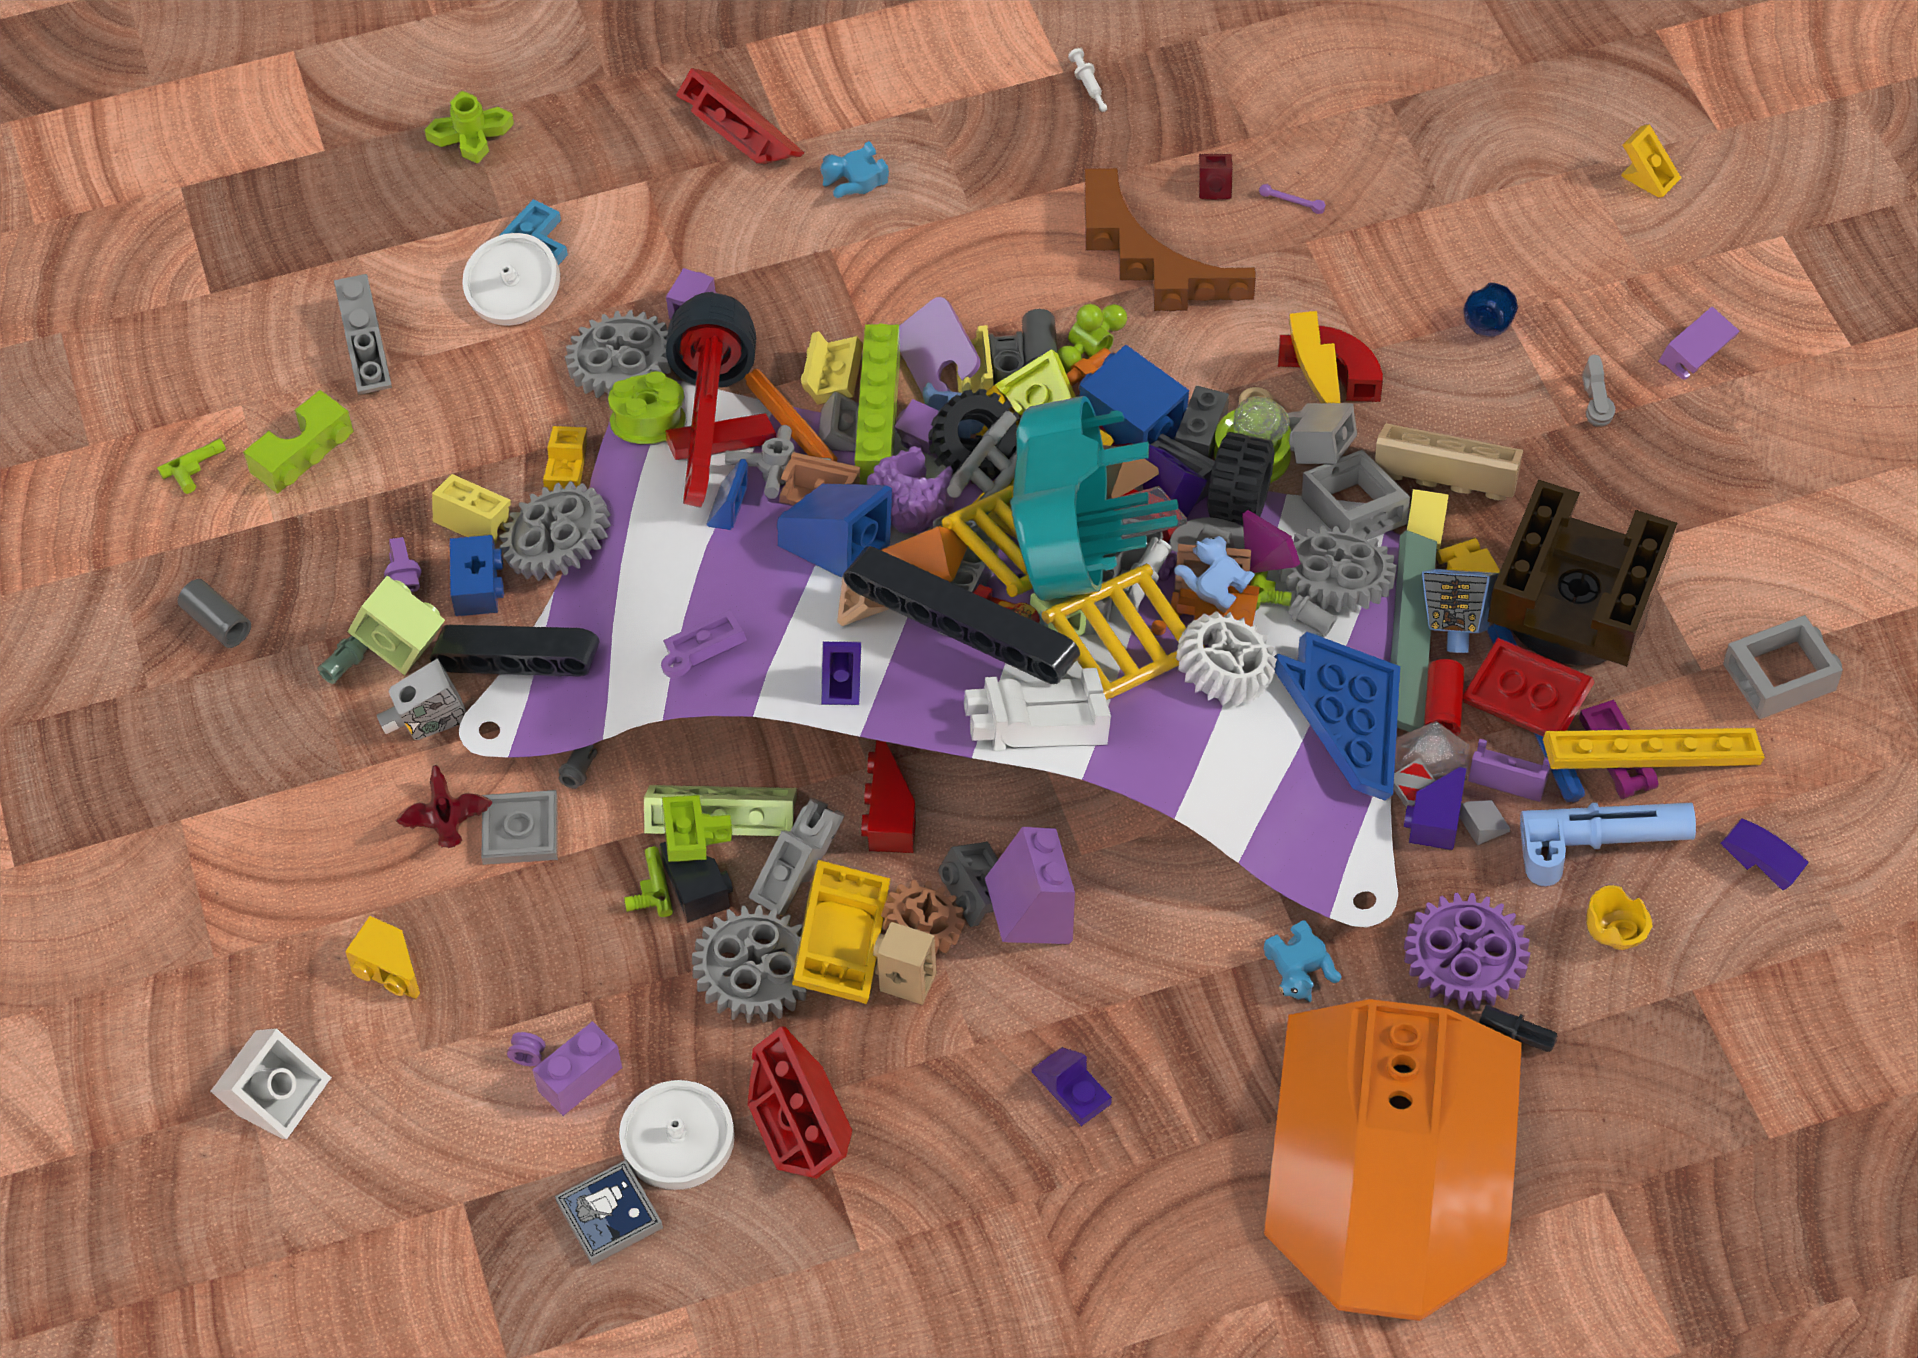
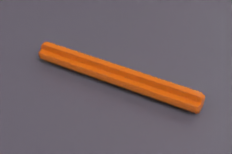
M754 369L745 375L748 388L781 425H787L792 429L791 437L807 455L818 458H831V461L837 462V456L759 369Z

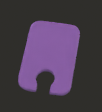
M936 297L899 326L900 352L922 394L923 388L928 382L938 392L950 391L948 385L941 381V372L950 363L957 364V373L962 381L966 377L970 379L978 371L981 362L952 305L945 298Z

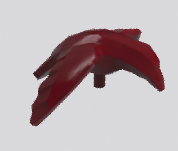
M434 765L430 777V803L418 802L405 808L399 814L396 822L403 827H410L412 829L423 826L435 829L439 835L438 845L452 848L463 841L458 833L459 824L469 817L479 816L482 812L487 811L492 805V801L485 796L473 793H464L458 798H453L448 790L445 776L441 773L439 767Z

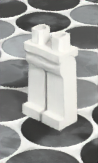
M1097 668L1082 669L1081 678L1062 679L1058 684H1050L1044 681L1020 683L1015 679H1004L998 682L997 677H985L984 689L965 690L964 710L966 716H970L972 741L991 740L994 751H1004L1006 744L1011 747L1107 745L1111 714L1105 694L1103 693Z

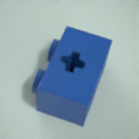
M492 535L450 538V596L455 616L498 613V598H504L502 577H497V570L503 569V555L501 548L495 549Z

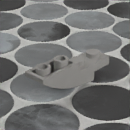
M367 274L334 280L358 395L392 388Z

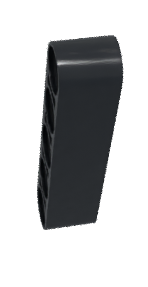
M445 625L440 631L430 656V661L438 659L444 670L450 673L580 677L588 674L600 640L596 634L583 628Z

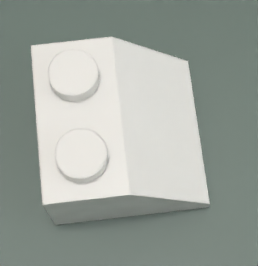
M277 1028L256 1030L210 1092L239 1117L282 1139H287L331 1077Z

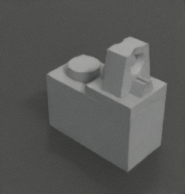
M1307 403L1301 411L1280 414L1291 429L1289 444L1291 450L1295 451L1296 464H1337L1357 436L1353 403Z

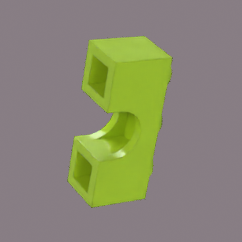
M321 390L295 409L302 434L292 439H281L268 431L243 451L249 472L277 494L287 486L292 485L300 475L311 466L319 463L327 453L338 444L345 442L349 435L354 432L348 410Z

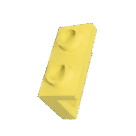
M819 331L812 333L810 345L807 348V359L804 373L801 376V383L803 389L810 394L817 405L826 403L834 391L847 398L854 396L863 351V343L858 336L828 343Z

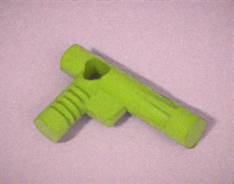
M221 438L204 447L157 467L163 480L173 475L183 492L189 494L196 489V485L190 476L201 471L199 463L213 455L226 451V448Z
M1268 571L1254 573L1255 576L1251 580L1250 586L1260 587L1256 610L1259 609L1261 602L1291 606L1292 592L1275 591L1276 582L1266 580Z
M649 847L645 850V857L650 879L640 882L641 895L624 897L626 912L657 906L658 915L660 917H668L673 914L660 851L658 847ZM664 896L665 900L662 901L657 899V897Z

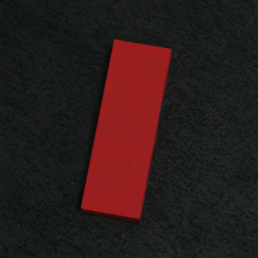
M763 413L716 421L714 423L711 454L726 452V450L732 451L761 446L767 440L776 438V432L767 414ZM691 426L666 430V441L675 460L688 458Z

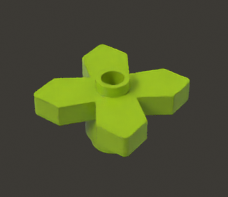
M460 91L450 102L451 117L434 119L425 129L427 141L439 147L460 142L462 157L474 163H479L489 152L485 137L505 135L514 125V120L511 112L500 107L483 111L482 105L476 96Z

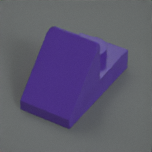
M1061 1047L1032 1068V1073L1080 1126L1086 1124L1112 1104V1097L1087 1071V1057L1083 1053Z

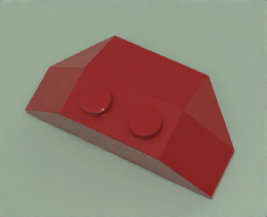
M781 1026L753 1047L752 1060H754L750 1075L747 1105L776 1169L817 1179L846 1157L853 1130L823 1066L786 1027Z

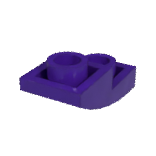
M1743 818L1734 825L1720 843L1747 870L1756 864L1782 891L1794 883L1809 863L1796 850L1776 835Z

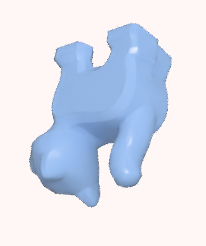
M1220 536L1204 538L1201 542L1197 541V547L1193 548V552L1203 563L1210 565V567L1199 577L1185 565H1177L1174 572L1184 579L1188 587L1201 600L1215 605L1220 611L1226 613L1237 598L1235 595L1228 593V587L1233 586L1242 593L1255 574L1252 571L1243 570L1233 558L1227 555V542Z

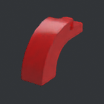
M1319 325L1320 344H1335L1338 379L1345 388L1346 401L1381 402L1383 374L1374 353L1353 335L1336 328ZM1280 334L1278 367L1301 368L1292 344L1291 335Z

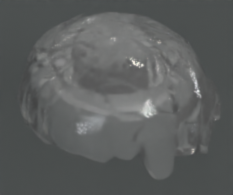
M1261 396L1249 397L1243 400L1236 408L1233 419L1235 433L1271 440L1273 446L1288 431V426L1290 425V419L1286 410L1272 399Z

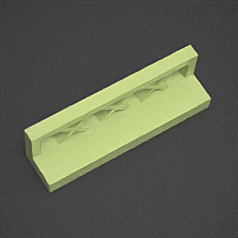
M649 785L644 796V833L665 834L662 797L699 795L702 813L710 814V816H731L732 835L779 836L781 831H791L794 825V806L797 799V788Z

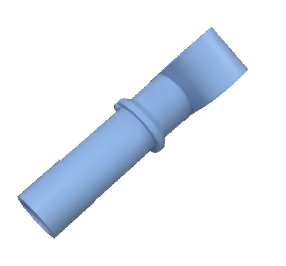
M1595 802L1591 803L1587 808L1521 811L1520 829L1525 872L1532 883L1538 886H1551L1557 883L1563 875L1565 846L1590 845L1594 849H1600L1601 844L1694 840L1696 835V818L1693 803L1599 807L1598 803ZM1542 847H1548L1547 861L1541 855Z

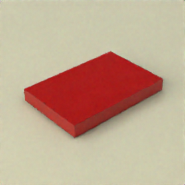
M1497 638L1463 694V701L1470 706L1544 737L1546 731H1566L1595 682L1593 677Z

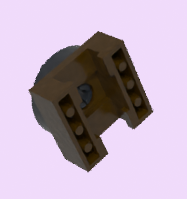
M1538 479L1493 587L1487 622L1511 629L1517 638L1529 649L1553 661L1576 666L1611 661L1627 667L1637 640L1645 628L1650 606L1670 557L1678 523L1635 510L1627 533L1623 534L1572 518L1580 492Z

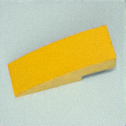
M1317 311L1290 313L1288 321L1292 344L1298 363L1309 386L1320 403H1341L1335 344H1320Z

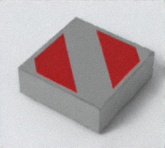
M1418 758L1394 773L1393 790L1406 808L1407 805L1415 806L1417 791L1435 782V779L1421 759Z

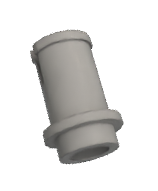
M1298 595L1292 603L1288 614L1293 616L1292 620L1294 622L1300 620L1326 637L1334 626L1337 616L1312 603L1310 596L1307 595L1304 598Z

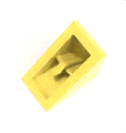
M1413 489L1407 530L1437 541L1436 549H1440L1449 495Z

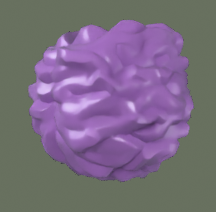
M916 446L910 447L909 451L906 452L900 450L896 456L892 455L881 459L880 463L874 467V473L870 474L867 478V485H887L892 488L891 525L904 534H921L929 528L933 529V522L936 518L949 515L955 506V498L951 497L947 492L953 469L948 466L936 478L926 479L925 456L921 448Z

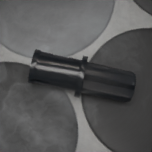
M1486 1004L1479 1023L1546 1052L1553 1050L1558 1036L1552 1030L1525 1021V1015L1523 1014L1516 1016Z

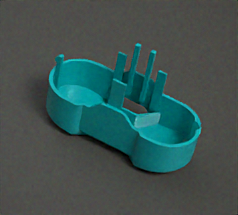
M1086 396L1030 406L1023 412L1016 431L1017 460L1013 498H1011L1010 505L1023 561L1033 590L1042 601L1099 592L1102 586L1103 569L1108 571L1117 566L1116 556L1103 558L1105 554L1147 547L1146 535L1122 539V535L1178 525L1176 515L1123 525V519L1178 510V502L1175 499L1148 504V492L1107 499L1106 466L1148 458L1149 443L1142 442L1104 450L1099 426L1124 421L1123 412L1115 410L1111 411L1110 414L1096 416L1091 402Z

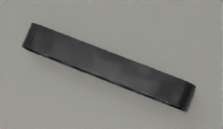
M865 547L843 573L845 583L857 594L1046 683L1058 684L1080 656L1078 646L1067 636L875 547Z

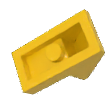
M1650 124L1640 126L1622 144L1632 164L1621 176L1629 182L1661 198L1681 179L1680 174Z

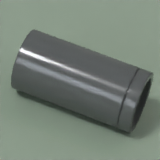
M1045 309L1028 311L1022 318L1024 366L1051 349L1057 353L1054 315Z
M195 579L181 590L177 600L178 606L225 647H236L246 639L251 630V621L204 580Z

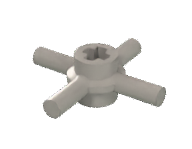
M787 425L780 426L777 437L764 442L761 453L726 450L725 464L736 465L740 459H746L748 466L758 467L762 471L763 479L766 481L765 496L771 499L776 498L780 485L786 483V481L781 480L783 471L790 461L792 453L795 452L794 445L790 441L792 429Z

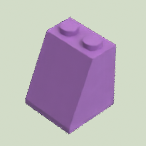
M1022 827L985 877L1002 942L1070 944L1073 940L1075 891L1056 828Z

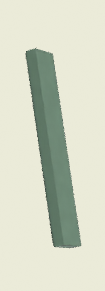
M1406 530L1400 535L1391 663L1400 666L1397 728L1419 734L1424 730L1431 636L1427 619L1422 572L1435 569L1437 541Z

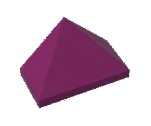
M1249 510L1243 513L1244 549L1251 550L1250 571L1257 573L1295 568L1301 564L1291 535Z

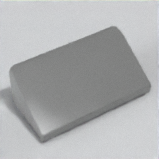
M835 391L821 409L818 436L830 450L855 451L859 404Z

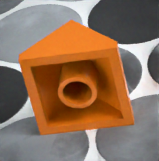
M938 526L884 548L882 551L951 582L956 576L968 546L953 530Z

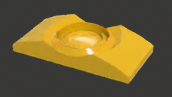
M817 860L806 904L792 985L867 1004L876 962L873 950L876 940L881 934L883 923L881 913L887 900L891 878Z

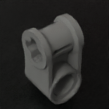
M1016 331L1015 335L994 336L993 333L988 334L994 385L1024 367L1022 331Z

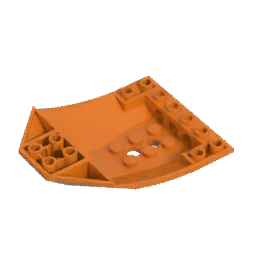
M1374 999L1288 1015L1264 1235L1339 1311L1421 1321L1506 1265L1517 1142L1521 1042L1448 1008ZM1396 1065H1406L1412 1069V1072L1400 1073L1393 1067ZM1393 1096H1404L1410 1100L1412 1105L1407 1109H1397L1391 1106L1389 1099Z

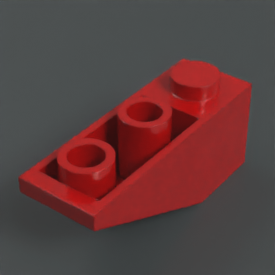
M876 740L875 752L868 753L867 772L868 774H873L872 783H865L864 804L870 805L869 814H862L861 836L868 837L869 851L914 853L916 831L914 798L887 743Z

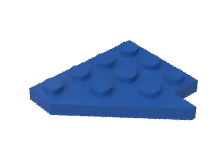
M1304 633L1299 637L1298 661L1281 654H1276L1274 656L1277 659L1274 668L1275 673L1351 787L1356 791L1385 801L1393 796L1400 666L1313 633Z

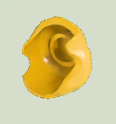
M1614 885L1600 888L1590 898L1586 924L1594 940L1618 950L1633 948L1646 940L1653 927L1652 918L1640 898L1632 900L1626 895L1622 887Z

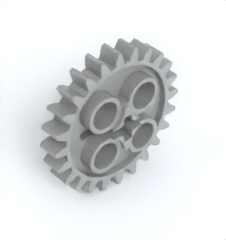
M629 310L626 316L621 317L620 312L615 311L614 318L610 319L607 315L602 314V322L598 323L592 319L589 320L591 328L580 327V336H571L572 345L566 346L568 355L565 356L570 379H574L576 387L583 386L584 393L586 394L594 390L596 398H599L605 392L609 394L613 384L617 381L637 375H647L654 371L665 374L671 373L666 357L668 335L666 323L658 324L657 316L647 320L646 312H642L637 317H634L633 311Z
M569 482L565 489H563L560 483H556L554 490L551 492L544 487L541 496L537 497L532 493L529 504L520 502L519 506L522 510L509 514L513 522L504 523L503 527L506 533L500 535V539L503 542L500 545L504 554L503 557L516 574L522 573L526 579L534 575L537 581H540L545 573H547L552 580L559 570H561L564 576L567 575L568 567L571 565L579 569V560L582 558L591 560L592 557L589 553L591 549H601L597 540L608 537L604 529L611 526L607 519L610 516V512L606 508L607 505L600 494H597L593 487L587 489L585 484L581 483L576 488L573 482Z
M1320 526L1319 533L1306 529L1305 536L1297 533L1294 535L1293 542L1301 564L1295 568L1279 569L1278 573H1281L1280 582L1286 583V591L1296 590L1295 598L1298 595L1303 597L1308 595L1311 597L1310 601L1312 603H1321V608L1324 610L1329 605H1334L1336 612H1340L1342 606H1347L1350 611L1355 612L1356 605L1358 604L1365 609H1369L1370 601L1380 604L1381 596H1389L1390 589L1394 587L1397 565L1393 564L1394 555H1387V546L1378 547L1377 538L1367 541L1365 540V532L1356 536L1353 535L1352 528L1343 533L1340 532L1338 526H1334L1332 532H1328L1323 526Z
M761 905L757 906L755 914H749L746 906H742L740 916L736 917L729 909L727 910L725 922L715 916L713 918V929L704 926L702 931L703 939H696L695 950L697 952L692 953V964L695 965L692 976L694 979H699L697 981V991H707L705 995V1002L707 1004L718 1000L717 1012L719 1014L725 1009L730 1008L732 1020H735L741 1012L745 1013L747 1023L751 1022L754 1014H759L761 1020L765 1023L767 1022L768 1012L772 1011L780 1019L782 1018L783 1006L794 1011L796 1006L795 998L801 1001L806 999L807 990L792 985L802 925L798 924L789 927L791 919L789 914L778 920L776 919L777 909L775 908L767 916L763 915ZM767 939L770 943L760 944L756 940ZM729 952L735 954L736 956L733 958H725L721 956V954ZM776 969H782L786 971L787 974L776 975L772 971ZM741 983H747L752 985L753 987L750 989H741L737 985Z

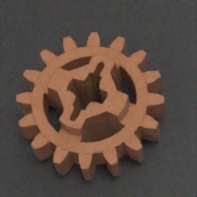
M911 880L909 888L901 883L898 885L896 892L889 893L881 913V917L885 918L882 927L883 930H887L890 923L894 922L932 934L935 937V955L938 949L946 954L951 944L956 946L965 925V920L961 919L964 909L963 907H954L957 899L955 895L949 897L943 895L945 887L941 886L934 890L932 889L931 881H926L924 887H919L916 880Z

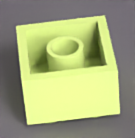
M386 576L361 606L347 632L403 675H406L429 647L445 619L440 616L439 611L433 605L426 602L423 603L412 595L410 589L404 583Z

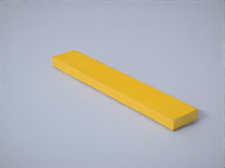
M1755 728L1546 731L1543 737L1551 769L1761 765L1765 758Z

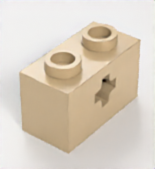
M891 922L886 934L878 936L873 950V955L877 957L875 975L879 976L880 991L923 1005L936 976L935 937L932 934Z

